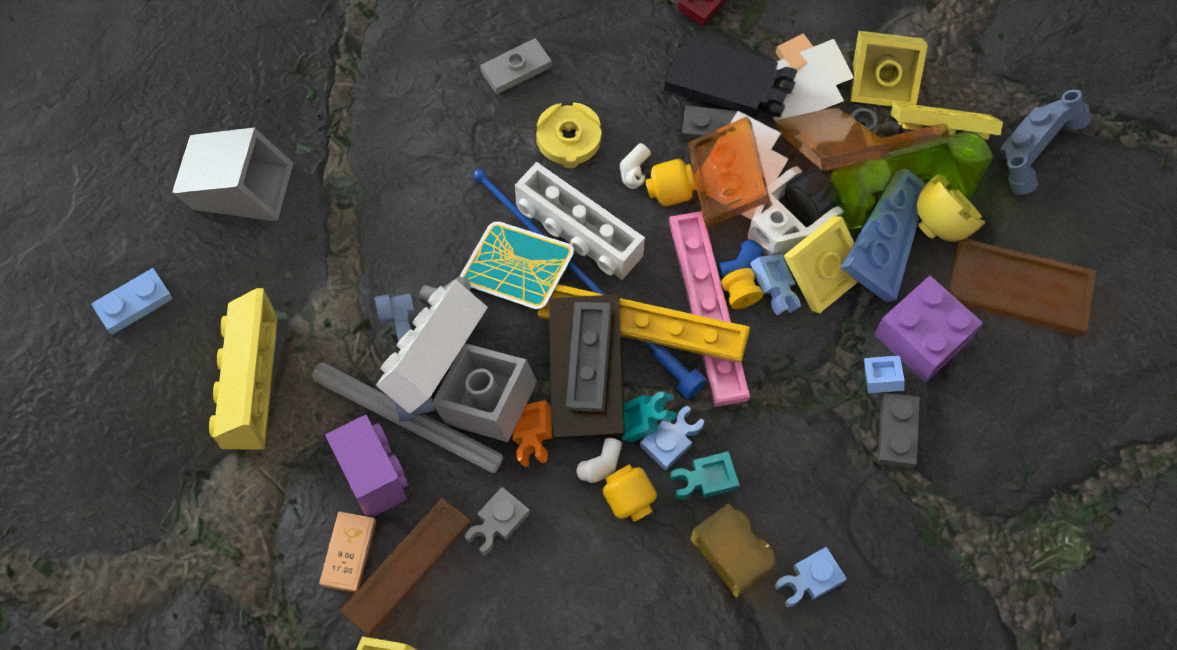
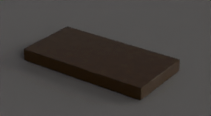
M619 294L549 299L552 438L557 440L624 436L621 303ZM575 302L610 303L612 305L604 412L572 411L566 408Z

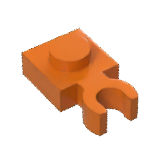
M546 400L526 404L513 431V440L520 445L516 453L517 460L524 467L529 466V456L533 452H535L536 458L541 463H546L548 458V452L542 445V440L552 438L551 405Z

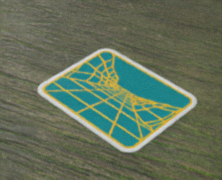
M493 222L487 227L460 277L467 278L472 288L533 309H540L547 304L574 254V248L572 245L502 222Z

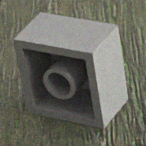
M465 343L451 365L432 404L446 425L509 442L537 380L527 359Z

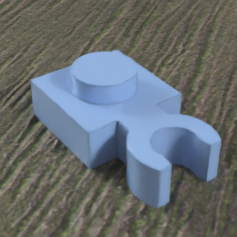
M783 254L761 256L750 263L763 294H771V305L776 315H780L786 310L792 313L801 307L799 298L790 289L795 285V282Z
M689 406L679 411L674 425L671 422L662 421L658 425L659 431L646 436L640 443V447L665 471L691 447L692 442L687 436H695L703 428L704 420L702 418L694 425H689L685 422L684 419L688 417L691 411Z
M825 547L794 565L793 569L797 574L796 577L791 575L783 576L774 587L776 590H779L783 586H790L794 590V596L785 602L787 607H792L798 604L804 592L807 591L812 600H815L844 583L847 578L828 548Z

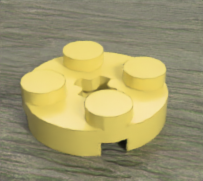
M562 103L555 104L546 109L538 119L536 142L540 151L549 160L562 164L566 168H575L579 163L589 160L600 147L602 131L599 117L592 109L583 104L573 103V106H562ZM565 129L569 132L574 129L576 130L575 137L565 138L562 131Z

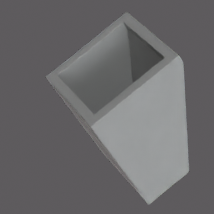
M255 127L190 135L172 193L193 210L278 221L294 163Z

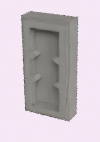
M534 38L481 64L480 69L497 95L551 68L552 61L537 39Z

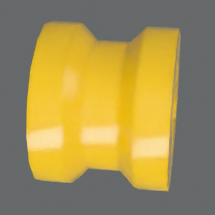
M743 268L731 272L721 281L724 291L730 294L729 303L732 309L749 307L763 297L761 288L754 283L756 277L751 268Z

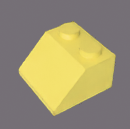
M859 31L853 61L852 75L854 78L852 79L851 102L892 106L893 102L916 105L928 47L924 39Z

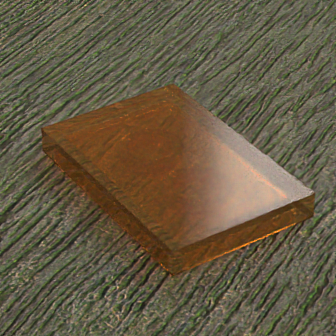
M747 116L688 142L703 220L708 227L770 201L752 122Z

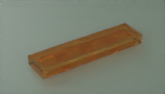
M442 497L342 607L341 613L370 637L471 524L470 520Z

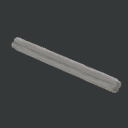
M323 362L319 363L312 373L313 380L322 386L491 473H496L503 462V455L425 414L414 415L412 420L399 422L395 401L388 395Z

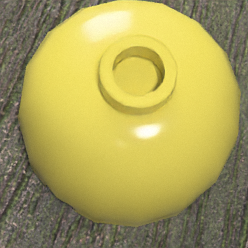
M936 175L921 190L917 199V213L922 220L918 226L931 239L936 235L944 241L950 242L966 239L985 224V221L980 219L982 216L979 211L959 190L951 189L949 191L946 186L950 182L941 175Z

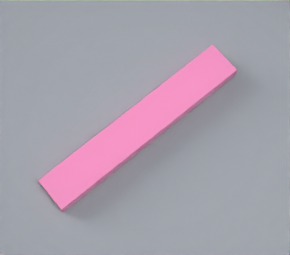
M703 211L670 216L669 225L691 314L731 322ZM702 355L714 407L749 401L750 394L741 363Z

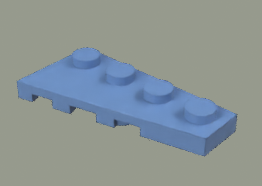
M907 168L896 171L840 269L885 302L897 300L920 218L917 213V199L921 190L926 185Z

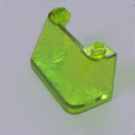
M963 132L841 164L832 171L830 181L839 192L841 198L840 208L844 211L841 216L849 231L864 226L866 221L865 212L872 209L875 204L872 193L885 190L896 171L907 168L919 179L928 178L929 181L936 175H941L950 182L946 186L948 190H959L968 199L974 194L993 155L983 137L977 133Z

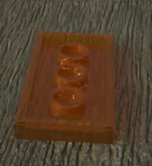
M837 106L775 120L776 131L780 132L782 137L823 171L888 155V143Z
M963 239L957 243L948 292L966 307L1083 336L1087 332L1096 271L970 239Z

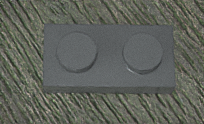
M685 105L681 140L718 144L727 128L730 130L738 129L730 124L737 111Z
M883 393L880 408L877 464L914 469L917 465L920 397Z

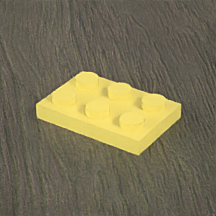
M898 102L892 103L890 114L905 129L922 131L923 125L931 126V129H935V132L941 134L956 135V130H963V133L969 134V137L987 140L990 134L1001 135L1003 121L989 114Z

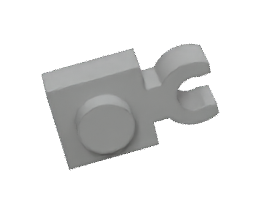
M501 487L477 513L478 518L483 521L482 525L471 527L466 532L465 540L469 544L475 537L483 536L486 542L480 547L479 552L482 556H485L492 550L494 545L493 539L497 534L506 541L530 515V510Z

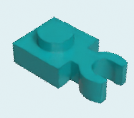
M658 392L653 397L642 395L624 403L625 435L622 436V440L634 442L659 431L658 420L666 422L674 420L677 416L676 412L664 410L665 403L674 399L673 395Z
M729 451L693 460L694 471L690 472L687 469L679 468L670 474L671 481L682 479L687 483L686 488L676 490V499H686L697 489L701 490L703 498H707L739 488V482Z

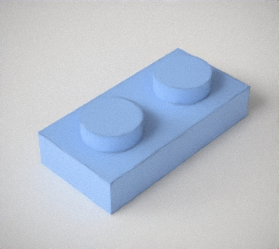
M154 268L91 303L108 332L113 335L171 301L173 298Z

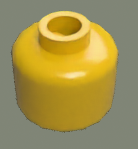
M681 159L653 166L651 178L646 179L650 198L657 197L658 202L664 207L689 201L692 198L693 191L697 190L691 164L685 165Z
M629 464L605 478L607 484L603 488V495L617 518L624 519L631 516L633 522L653 511L650 504L656 500L657 492L642 468L636 467L632 469Z

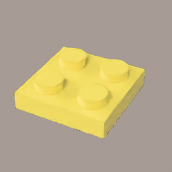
M831 217L784 255L794 278L813 312L821 313L858 282L840 269L854 245V241L842 217Z

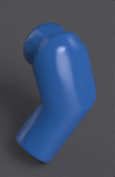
M746 240L741 244L742 249L736 260L718 263L720 278L723 279L726 275L738 269H752L750 263L762 256V248L759 243L754 240Z

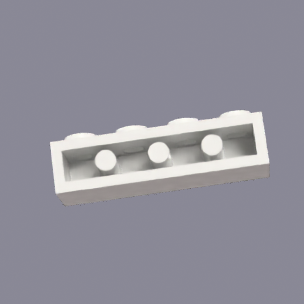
M538 162L515 184L516 205L523 215L528 218L534 217L540 221L551 235L555 237L561 236L573 246L575 252L582 256L587 255L596 261L599 268L606 274H614L623 280L643 257L644 236Z
M457 280L446 289L440 286L427 301L431 305L430 308L425 307L412 322L416 326L415 330L410 329L396 345L401 349L399 353L394 352L380 368L384 374L376 386L409 414L430 398L488 308Z

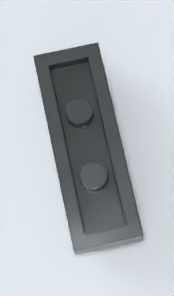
M575 302L566 408L568 410L604 412L612 305L610 303Z

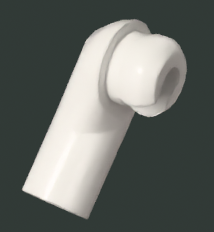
M639 143L620 163L622 181L631 189H637L645 181V174L642 175L640 165L651 155V152L642 143Z
M606 438L601 456L588 461H582L578 464L576 471L579 479L589 483H596L613 474L616 470L622 442L613 438Z

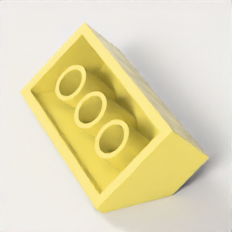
M256 288L228 303L227 316H223L221 319V334L224 337L223 348H219L217 353V366L221 372L219 382L216 381L213 387V399L217 403L216 415H212L209 421L210 436L214 438L221 449H265L278 317L264 288Z

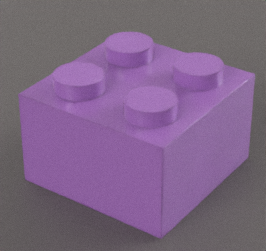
M928 276L882 318L874 336L896 356L900 355L901 361L926 383L973 339L983 322L934 278Z
M364 415L325 434L366 517L372 518L407 500L403 488L409 486L396 455H393L388 445V440L379 423L372 426L367 415Z

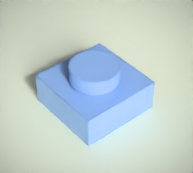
M900 355L864 358L868 393L904 391V375Z

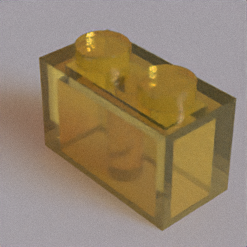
M728 503L696 526L692 531L690 539L737 598L771 573L776 562L773 559L775 554L769 544L763 539L758 540L751 532V523L746 515L739 509L735 511Z

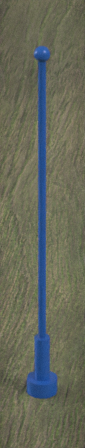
M483 169L474 171L473 178L475 181L482 182L532 232L546 236L486 177V172ZM571 260L569 261L567 267L594 293L606 295ZM644 342L654 351L653 356L680 382L677 390L687 400L694 397L704 387L707 379L697 369L689 372L665 347H658L656 344Z

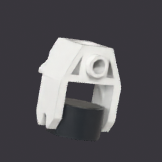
M798 166L793 167L765 188L753 215L747 238L759 243L765 256L783 254L784 257L787 252L831 217H840L844 213L840 208L841 198L839 192L822 172L808 169L803 173ZM785 195L787 203L789 204L792 211L797 215L799 219H801L804 223L810 226L805 227L778 200Z

